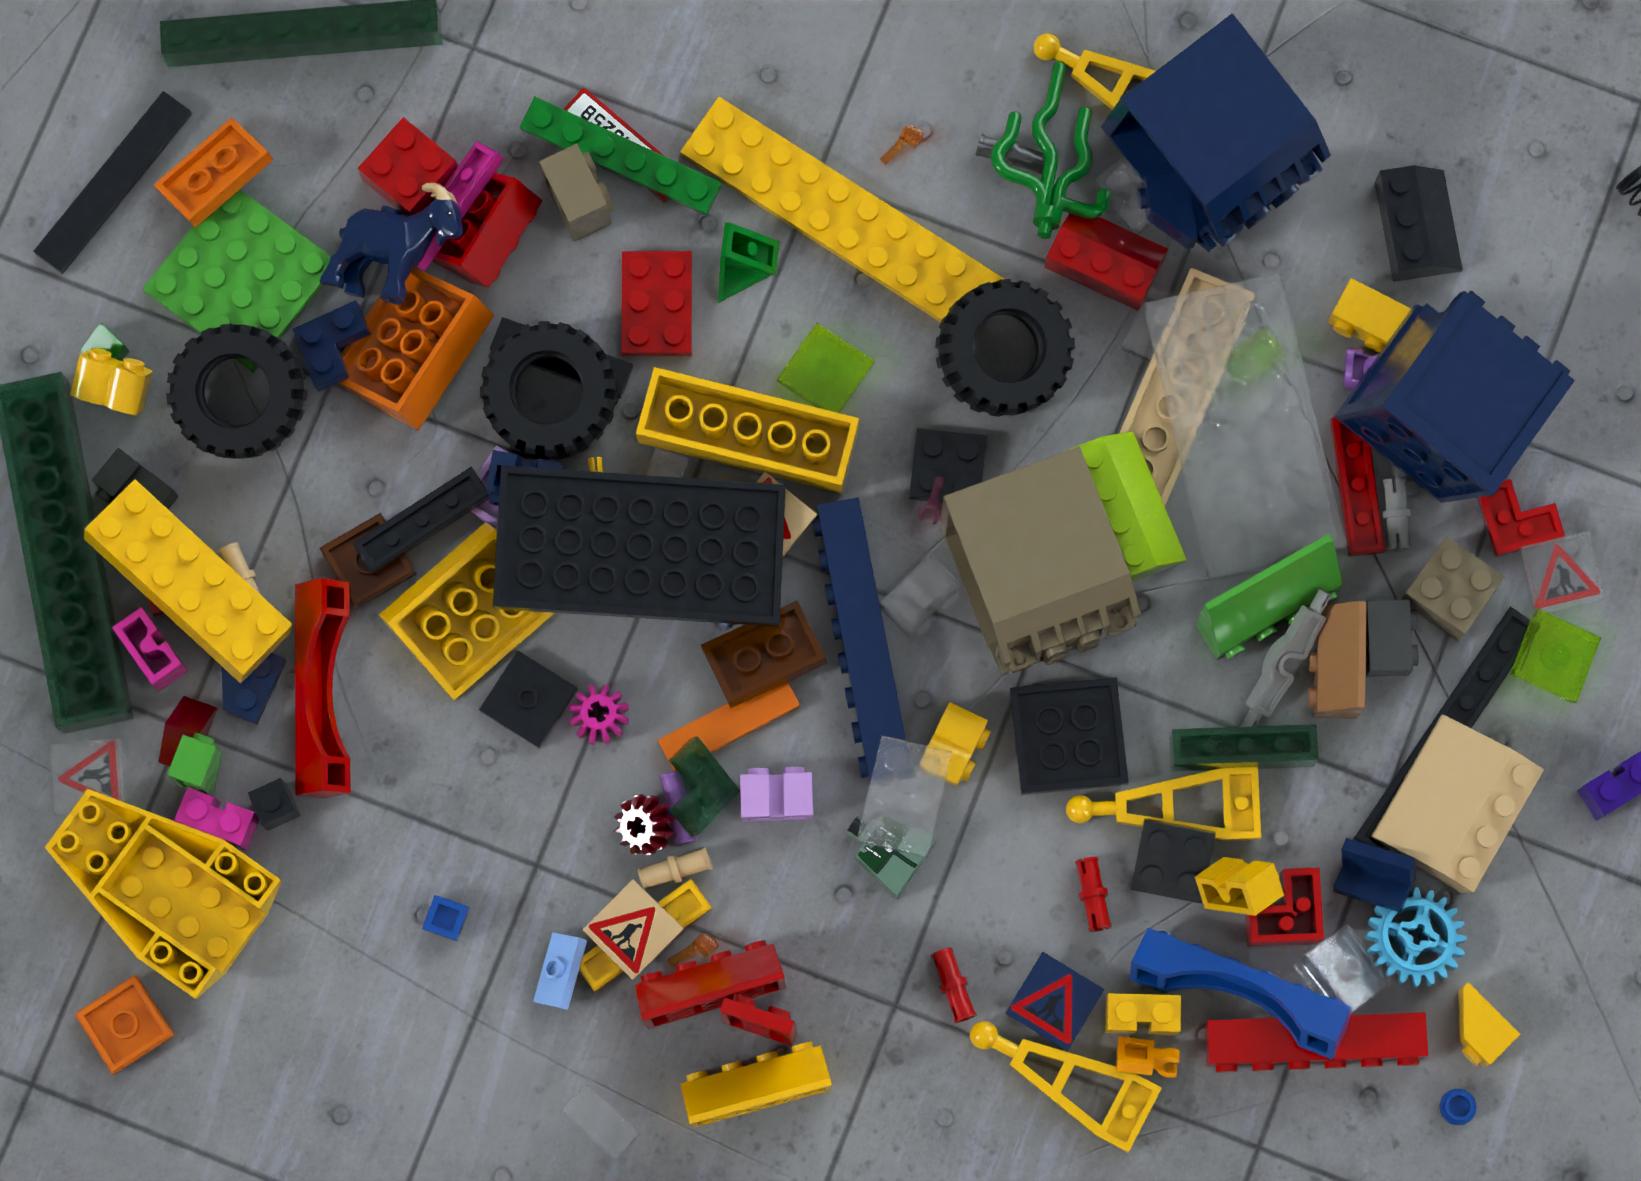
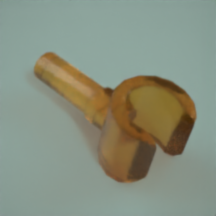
M913 125L905 126L899 139L880 160L886 165L903 149L905 144L916 149L924 137L923 131Z
M709 934L699 935L686 949L668 958V962L671 966H674L692 956L696 951L704 958H707L718 948L719 944Z

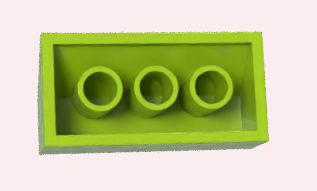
M1134 432L1101 436L1078 445L1081 448L1129 569L1132 582L1186 562L1187 559Z

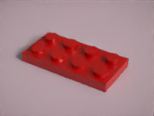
M734 994L732 1000L724 997L719 1011L724 1024L793 1046L797 1031L795 1021L790 1019V1012L773 1006H769L768 1011L755 1007L754 1000L738 994Z

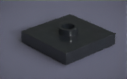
M517 650L479 711L540 749L578 691V688Z

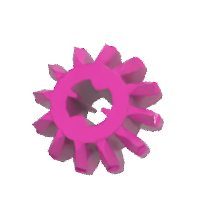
M604 684L602 686L600 694H597L594 685H589L588 690L591 696L587 698L581 692L576 694L577 699L582 705H570V711L578 714V716L571 718L569 721L571 726L582 725L576 733L579 738L585 737L590 732V744L595 745L598 735H602V739L607 745L610 744L609 732L612 731L617 737L623 735L617 724L628 725L629 718L619 714L628 711L629 706L628 703L617 704L622 697L620 691H616L608 697L610 692L608 685ZM597 707H601L603 712L609 711L608 715L604 714L605 720L602 722H597L595 717L590 718V714L595 715L594 709Z

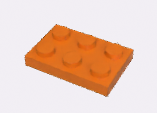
M231 117L154 184V187L196 228L274 159L258 141Z

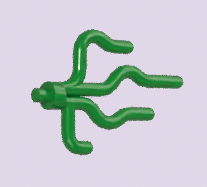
M1057 61L1053 65L1046 103L1035 114L1032 122L1033 138L1044 154L1041 180L1026 171L1010 167L1004 158L1005 153L1015 144L1021 124L1019 112L1013 111L1008 115L1005 133L994 144L991 151V164L994 171L1001 178L1024 185L1034 193L1036 207L1033 224L1038 227L1037 236L1042 239L1051 238L1052 230L1060 227L1063 211L1085 218H1096L1107 211L1111 198V192L1107 188H1102L1098 191L1094 204L1066 198L1068 186L1083 178L1089 172L1092 165V151L1088 143L1092 110L1087 106L1079 109L1074 132V146L1078 155V163L1075 167L1061 174L1054 184L1058 166V152L1054 143L1048 137L1045 126L1056 114L1060 103L1066 72V65L1061 61Z

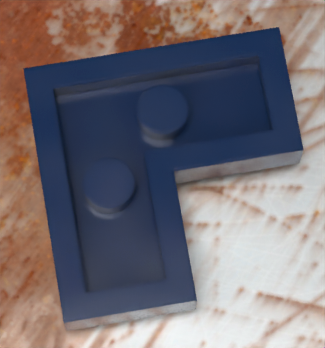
M356 300L293 328L312 383L318 392L350 378L340 348L371 335L361 307Z

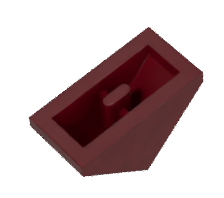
M183 696L165 722L158 762L169 767L171 766L182 735L193 738L195 733L208 736L218 708Z

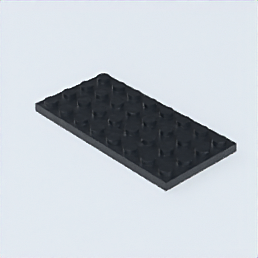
M501 465L492 609L778 627L780 625L786 485Z

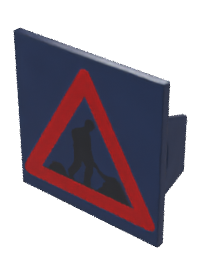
M1042 952L1005 1014L1068 1051L1105 989Z

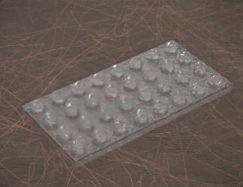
M1282 273L1145 303L1143 307L1208 579L1276 564L1327 534H1330L1335 550L1346 548L1345 536Z

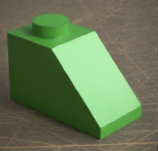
M195 733L193 738L182 735L167 776L178 786L186 789L189 787L213 796L222 752L214 746L215 740L199 733Z

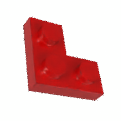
M1511 479L1504 480L1494 495L1477 498L1495 557L1563 540L1566 537L1556 504L1553 503L1521 512Z

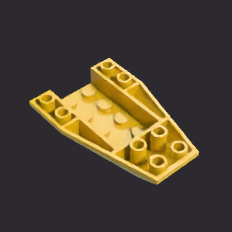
M90 789L85 791L45 846V849L134 955L196 1000L229 970L267 917L282 882L277 876L224 839Z

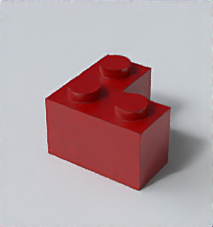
M1320 867L1283 869L1279 873V880L1284 896L1280 898L1281 905L1268 906L1256 916L1245 914L1247 947L1320 944L1324 940Z

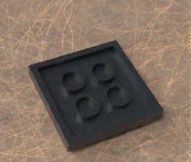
M1117 677L1010 688L1021 795L1128 785Z

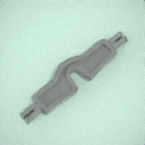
M1319 588L1310 606L1302 605L1285 635L1280 637L1267 652L1262 665V675L1246 701V705L1250 710L1239 726L1244 731L1253 734L1262 716L1270 717L1278 702L1294 681L1293 673L1283 667L1284 662L1288 658L1304 660L1308 657L1314 641L1326 621V617L1322 615V612L1333 596L1327 591Z

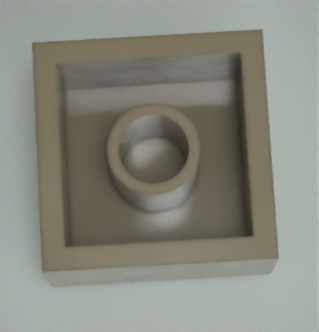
M575 144L539 161L544 182L573 241L579 240L611 224L609 213L614 211L610 202L612 200L603 182L596 183L599 179L595 172L596 167L588 151L582 154L578 144Z
M1445 537L1401 600H1410V608L1412 610L1415 609L1419 615L1457 641H1460L1505 576L1448 537Z

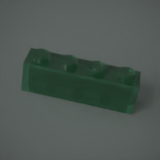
M1316 724L1172 729L1169 736L1171 772L1209 771L1234 767H1258V769L1314 767L1319 760Z

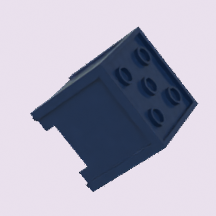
M1465 291L1460 292L1447 309L1440 313L1428 303L1424 306L1414 305L1334 415L1338 421L1441 503L1494 495L1575 381L1568 375L1570 370L1562 363L1555 360L1552 364L1537 352L1541 346L1526 335L1521 339L1515 334L1513 330L1516 326L1503 315L1497 319L1482 306L1485 301L1473 291L1469 293Z

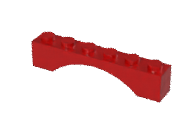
M319 578L295 584V796L329 798L351 793L350 756L343 746L337 729L332 694L333 671L337 649L350 617L349 582Z

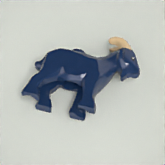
M426 183L422 185V190L432 192L431 197L436 198V200L417 214L409 217L402 216V212L389 206H382L380 211L367 208L357 211L347 220L346 227L340 228L339 235L342 238V243L339 250L331 257L319 282L323 285L328 284L343 289L345 283L344 293L364 298L365 287L362 282L364 271L373 261L388 264V276L380 299L389 304L402 306L407 293L405 281L411 271L424 257L436 231H438L437 244L440 246L448 239H459L463 234L461 211L454 195L438 183Z

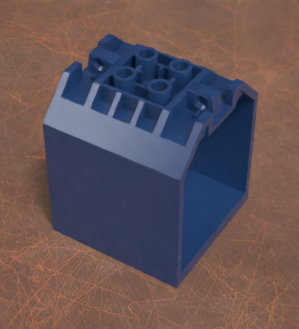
M1233 13L1122 96L1101 125L1103 131L1142 181H1144L1145 176L1176 172L1189 187L1198 236L1196 243L1208 252L1217 246L1214 240L1222 247L1239 235L1243 225L1249 230L1272 211L1269 207L1271 204L1277 209L1299 190L1296 184L1300 186L1317 176L1323 169L1316 156L1322 163L1331 156L1316 119Z

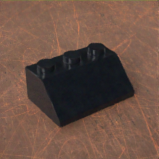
M1416 165L1380 170L1375 180V188L1393 282L1462 272L1463 268L1444 170Z

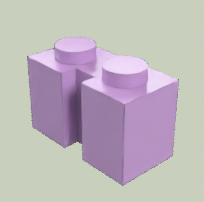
M804 767L783 768V774L769 775L768 768L747 769V774H740L742 822L813 820L812 772H805Z

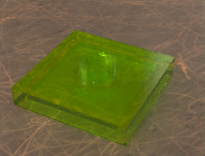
M816 323L777 378V382L817 408L840 413L875 364V360L819 323Z
M1541 609L1534 610L1510 675L1565 701L1577 703L1601 637Z

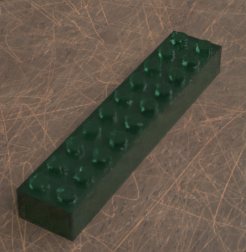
M56 372L0 385V434L55 727L63 734L131 720L134 717L119 639L112 628L116 623L103 556L84 540V529L95 519V513L73 398L70 395V383L62 372Z

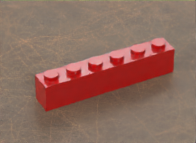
M1426 1012L1350 1015L1348 1028L1333 1060L1299 1047L1290 1032L1277 1018L1207 1020L1204 1023L1206 1066H1215L1216 1073L1238 1072V1065H1252V1071L1255 1072L1273 1071L1274 1064H1288V1070L1310 1069V1063L1324 1062L1325 1069L1347 1068L1346 1062L1361 1061L1362 1068L1382 1067L1383 1060H1397V1066L1419 1065V1059L1428 1057Z

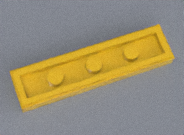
M692 879L658 902L684 929L712 910V907ZM598 946L583 955L579 971L594 992H597L624 972Z

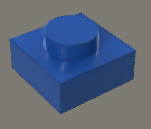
M434 895L422 929L458 942L470 908L469 906Z

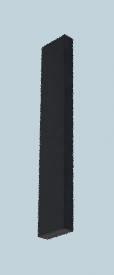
M163 91L33 252L63 274L192 115L191 111Z

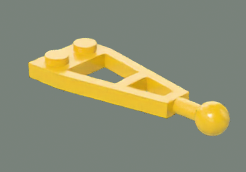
M1050 33L1038 36L1033 45L1034 53L1039 59L1043 61L1056 59L1073 68L1071 77L1112 110L1124 95L1133 78L1144 81L1155 72V70L1085 49L1080 57L1061 47L1059 39ZM1089 65L1121 74L1112 92L1085 72Z
M1258 767L1219 768L1115 793V801L1092 802L1084 795H1076L1068 800L1065 809L1068 818L1074 823L1079 824L1089 821L1092 816L1116 815V823L1143 827L1144 818L1215 831L1216 840H1261ZM1222 781L1224 828L1174 821L1173 791ZM1161 794L1162 818L1127 813L1126 802Z
M979 1021L970 1030V1040L976 1048L981 1050L994 1048L1011 1057L1010 1067L1092 1134L1129 1153L1162 1087L1135 1073L1116 1071V1066L1022 1039L1020 1045H1017L998 1035L997 1028L989 1021ZM1029 1052L1063 1063L1052 1086L1023 1063ZM1074 1067L1124 1081L1102 1125L1061 1094Z

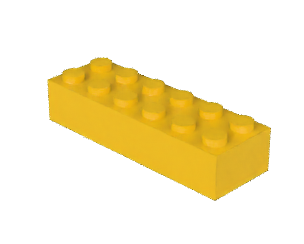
M654 367L638 423L636 437L639 444L759 474L766 472L771 477L842 494L859 432L860 418Z
M136 479L84 529L85 541L240 684L290 634L293 624Z

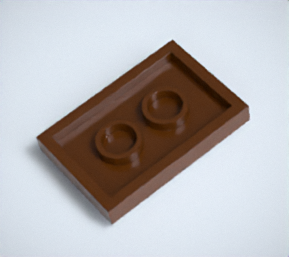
M797 600L780 608V625L778 627L742 625L701 644L703 653L730 708L827 664V659Z

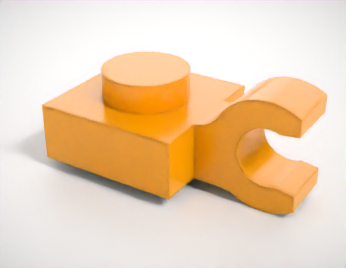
M1118 1036L1116 1071L1152 1076L1153 1069H1156L1163 1077L1175 1078L1177 1076V1064L1174 1063H1179L1180 1050L1176 1048H1154V1040Z

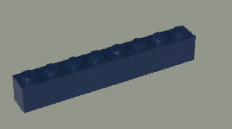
M859 497L817 505L818 515L812 521L815 537L822 536L824 545L823 550H818L821 570L829 571L831 584H825L828 606L835 604L837 618L831 619L834 638L835 640L842 639L844 652L838 653L841 674L848 673L851 687H846L844 690L848 709L855 708L857 721L851 722L854 742L862 743L864 756L858 757L861 778L868 777L870 786L912 779V768Z

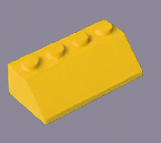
M812 1041L792 1046V1053L778 1056L777 1051L756 1056L758 1063L743 1066L742 1061H736L722 1065V1072L708 1076L707 1070L686 1075L687 1082L681 1083L680 1086L691 1127L703 1126L831 1091L832 1083L821 1045L813 1047Z

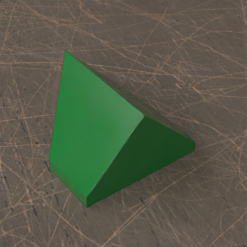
M725 223L720 257L718 303L769 276L776 275L780 242L733 223Z

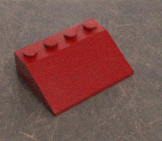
M761 940L744 946L746 952L732 955L730 950L711 955V962L697 966L696 961H690L675 966L676 972L662 976L661 971H656L641 976L642 982L634 985L640 1013L646 1027L651 1029L721 1008L724 997L732 1000L734 994L752 999L786 989L785 977L774 943L766 945L765 940Z

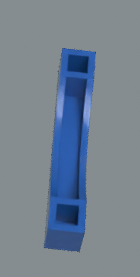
M1147 928L1131 961L1130 980L1161 993L1180 989L1203 988L1220 990L1241 996L1261 1006L1275 1016L1290 1032L1299 1047L1332 1060L1349 1025L1352 1007L1346 1005L1342 1000L1315 993L1299 983L1292 984L1284 981L1269 971H1259L1248 967L1235 958L1217 955L1202 945L1181 941L1165 931Z

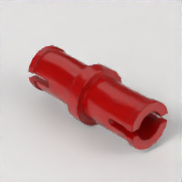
M1098 857L1083 858L1084 861L1082 859L1076 860L1075 864L1078 869L1082 890L1079 892L1080 901H1084L1089 932L1104 931L1103 928L1106 930L1112 928L1105 897L1108 896V891L1102 884Z
M945 948L931 954L930 956L934 961L942 983L939 986L942 994H946L954 1016V1022H964L977 1016L965 987L968 985L967 979L961 976L953 954V948Z

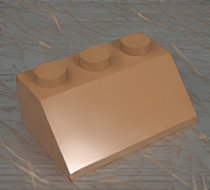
M1366 601L1326 605L1322 612V615L1326 617V621L1314 641V651H1310L1308 654V672L1314 673V686L1308 687L1307 705L1308 708H1313V718L1357 719L1365 708Z

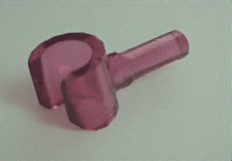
M935 477L928 502L919 511L918 517L920 521L923 518V511L927 508L935 511L936 517L933 524L939 520L941 513L937 505L944 481L942 477Z

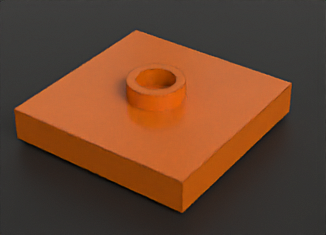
M137 974L74 1014L112 1075H116L175 1036V1033Z

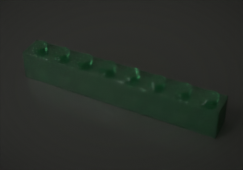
M408 0L160 21L161 54L168 67L443 45L441 14L437 0Z

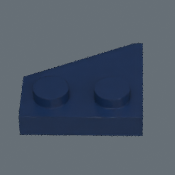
M271 653L241 684L222 667L223 710L258 725L287 660Z

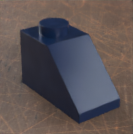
M1177 172L1145 176L1141 188L1137 189L1139 208L1145 209L1147 220L1186 249L1194 248L1198 236L1189 187Z

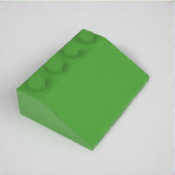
M1330 534L1325 535L1204 604L1195 624L1217 660L1225 655L1228 660L1238 656L1246 650L1244 644L1257 638L1258 642L1268 639L1277 633L1275 627L1285 621L1291 625L1302 605L1309 607L1319 588L1333 595L1328 604L1338 598L1336 592L1339 591L1343 583L1332 537Z

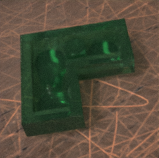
M695 736L689 739L669 759L670 763L690 787L669 810L690 837L699 835L740 792V789L700 738Z

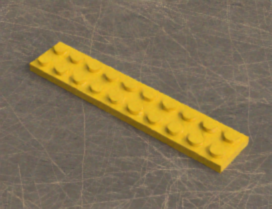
M721 97L716 99L680 151V155L939 322L948 314L949 308L967 292L984 283H992L1004 279Z

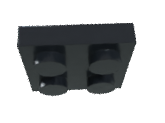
M917 428L909 499L943 503V496L981 483L987 436Z
M1144 818L1131 890L1202 904L1195 876L1210 865L1216 835L1215 831Z

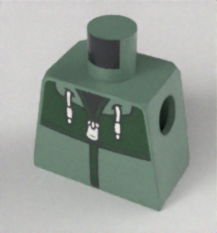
M886 815L881 817L875 827L857 816L845 833L862 845L855 855V860L895 899H898L936 844V839Z

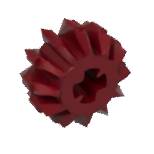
M643 794L634 796L632 800L624 801L621 804L623 812H619L614 816L620 822V826L613 832L622 833L623 835L620 845L624 847L630 845L631 854L643 853L647 856L655 854L657 849H665L669 845L667 838L675 834L669 827V823H672L676 818L666 814L669 804H659L658 796L651 795L646 797Z

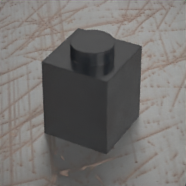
M281 778L248 792L260 823L266 830H271L300 816L290 790Z

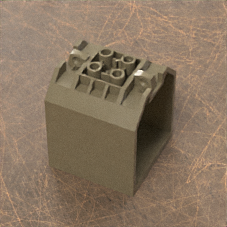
M1080 446L943 496L940 527L988 650L1002 676L1009 674L1010 671L1016 673L1042 661L1046 665L1054 664L1065 659L1066 652L1077 648L1079 653L1089 651L1099 646L1098 641L1106 638V636L1118 635L1136 627L1137 622L1135 618L1140 617L1141 612L1131 575Z

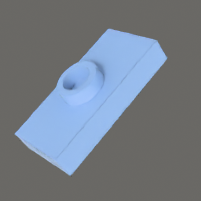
M552 932L533 1002L568 1010L587 940Z

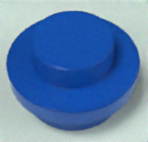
M1452 1089L1446 1092L1439 1104L1441 1116L1452 1125H1464L1470 1122L1476 1113L1474 1097L1463 1089Z

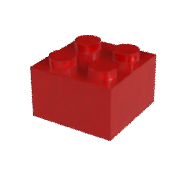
M403 117L357 169L362 180L405 216L409 217L421 212L435 200V198L431 197L432 192L422 190V185L438 183L444 187L458 165L452 156Z

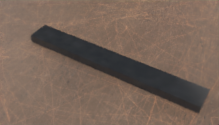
M1511 606L1509 607L1353 838L1354 841L1390 850L1373 839L1371 835L1440 716L1445 715L1472 728L1540 626Z

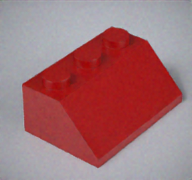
M494 173L462 218V236L459 239L446 240L432 261L470 283L489 288L492 282L500 275L501 268L510 253L518 246L519 238L527 225L534 220L537 209L543 200L516 178Z
M1069 213L1046 256L1044 268L1140 311L1169 249L1101 217L1085 218Z

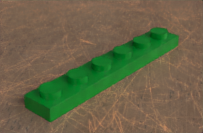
M535 96L520 125L522 131L563 150L578 144L582 154L587 151L589 152L595 165L705 216H708L722 187L721 182Z

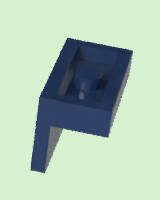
M1346 838L1341 849L1343 866L1334 883V892L1401 912L1416 879L1415 858Z

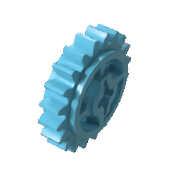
M1415 887L1410 897L1407 898L1401 912L1376 906L1373 911L1379 918L1371 917L1367 921V924L1375 929V931H1370L1365 935L1366 940L1375 942L1367 950V954H1379L1380 957L1373 966L1376 968L1385 964L1387 966L1384 974L1386 979L1393 973H1397V985L1399 986L1407 978H1410L1411 986L1415 989L1419 986L1421 978H1423L1428 987L1434 984V975L1443 981L1448 977L1445 968L1454 971L1458 967L1457 962L1452 957L1461 958L1465 953L1456 946L1467 940L1466 936L1456 933L1465 925L1464 922L1452 921V917L1458 911L1457 908L1445 911L1444 906L1446 905L1447 898L1443 897L1435 903L1433 901V890H1430L1422 898L1419 887ZM1417 911L1415 918L1410 922L1402 921L1398 924L1391 921L1399 913ZM1429 918H1432L1438 925L1442 939H1439L1440 935L1432 929ZM1413 931L1418 932V939L1421 940L1417 945L1413 943V936L1410 935ZM1388 936H1391L1392 941L1396 942L1399 946L1402 958L1393 951ZM1431 952L1440 954L1435 961L1429 964H1415L1419 954H1429Z

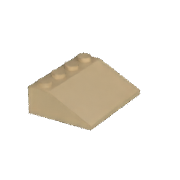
M1441 715L1371 837L1398 854L1415 858L1416 866L1457 892L1474 893L1544 769L1515 750L1445 715Z

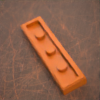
M787 682L733 708H730L727 703L658 739V743L673 771H679L800 707V704Z

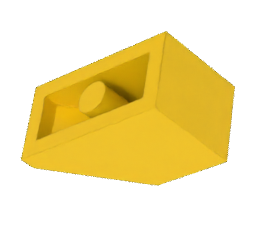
M1468 982L1458 990L1459 1042L1464 1046L1461 1050L1463 1055L1475 1066L1481 1064L1485 1068L1491 1065L1521 1034Z

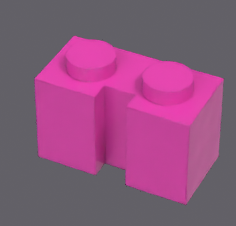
M142 607L112 627L150 683L159 692L188 672V669L176 652L166 641L161 645L158 644L164 638V635Z
M187 787L174 821L224 839L229 844L247 851L259 823L257 814L227 802L224 810L219 809L221 802L215 797Z

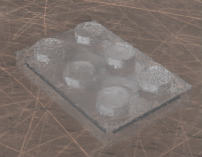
M882 735L857 842L928 858L952 751Z

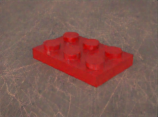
M622 251V356H692V251Z

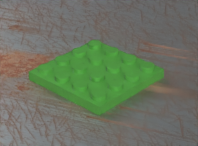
M238 190L196 228L191 227L142 289L147 295L200 334L208 328L221 327L223 324H244L268 331V333L281 339L323 287V284L319 281L328 266L331 256L242 190ZM234 358L252 373L258 368L255 363L249 360Z

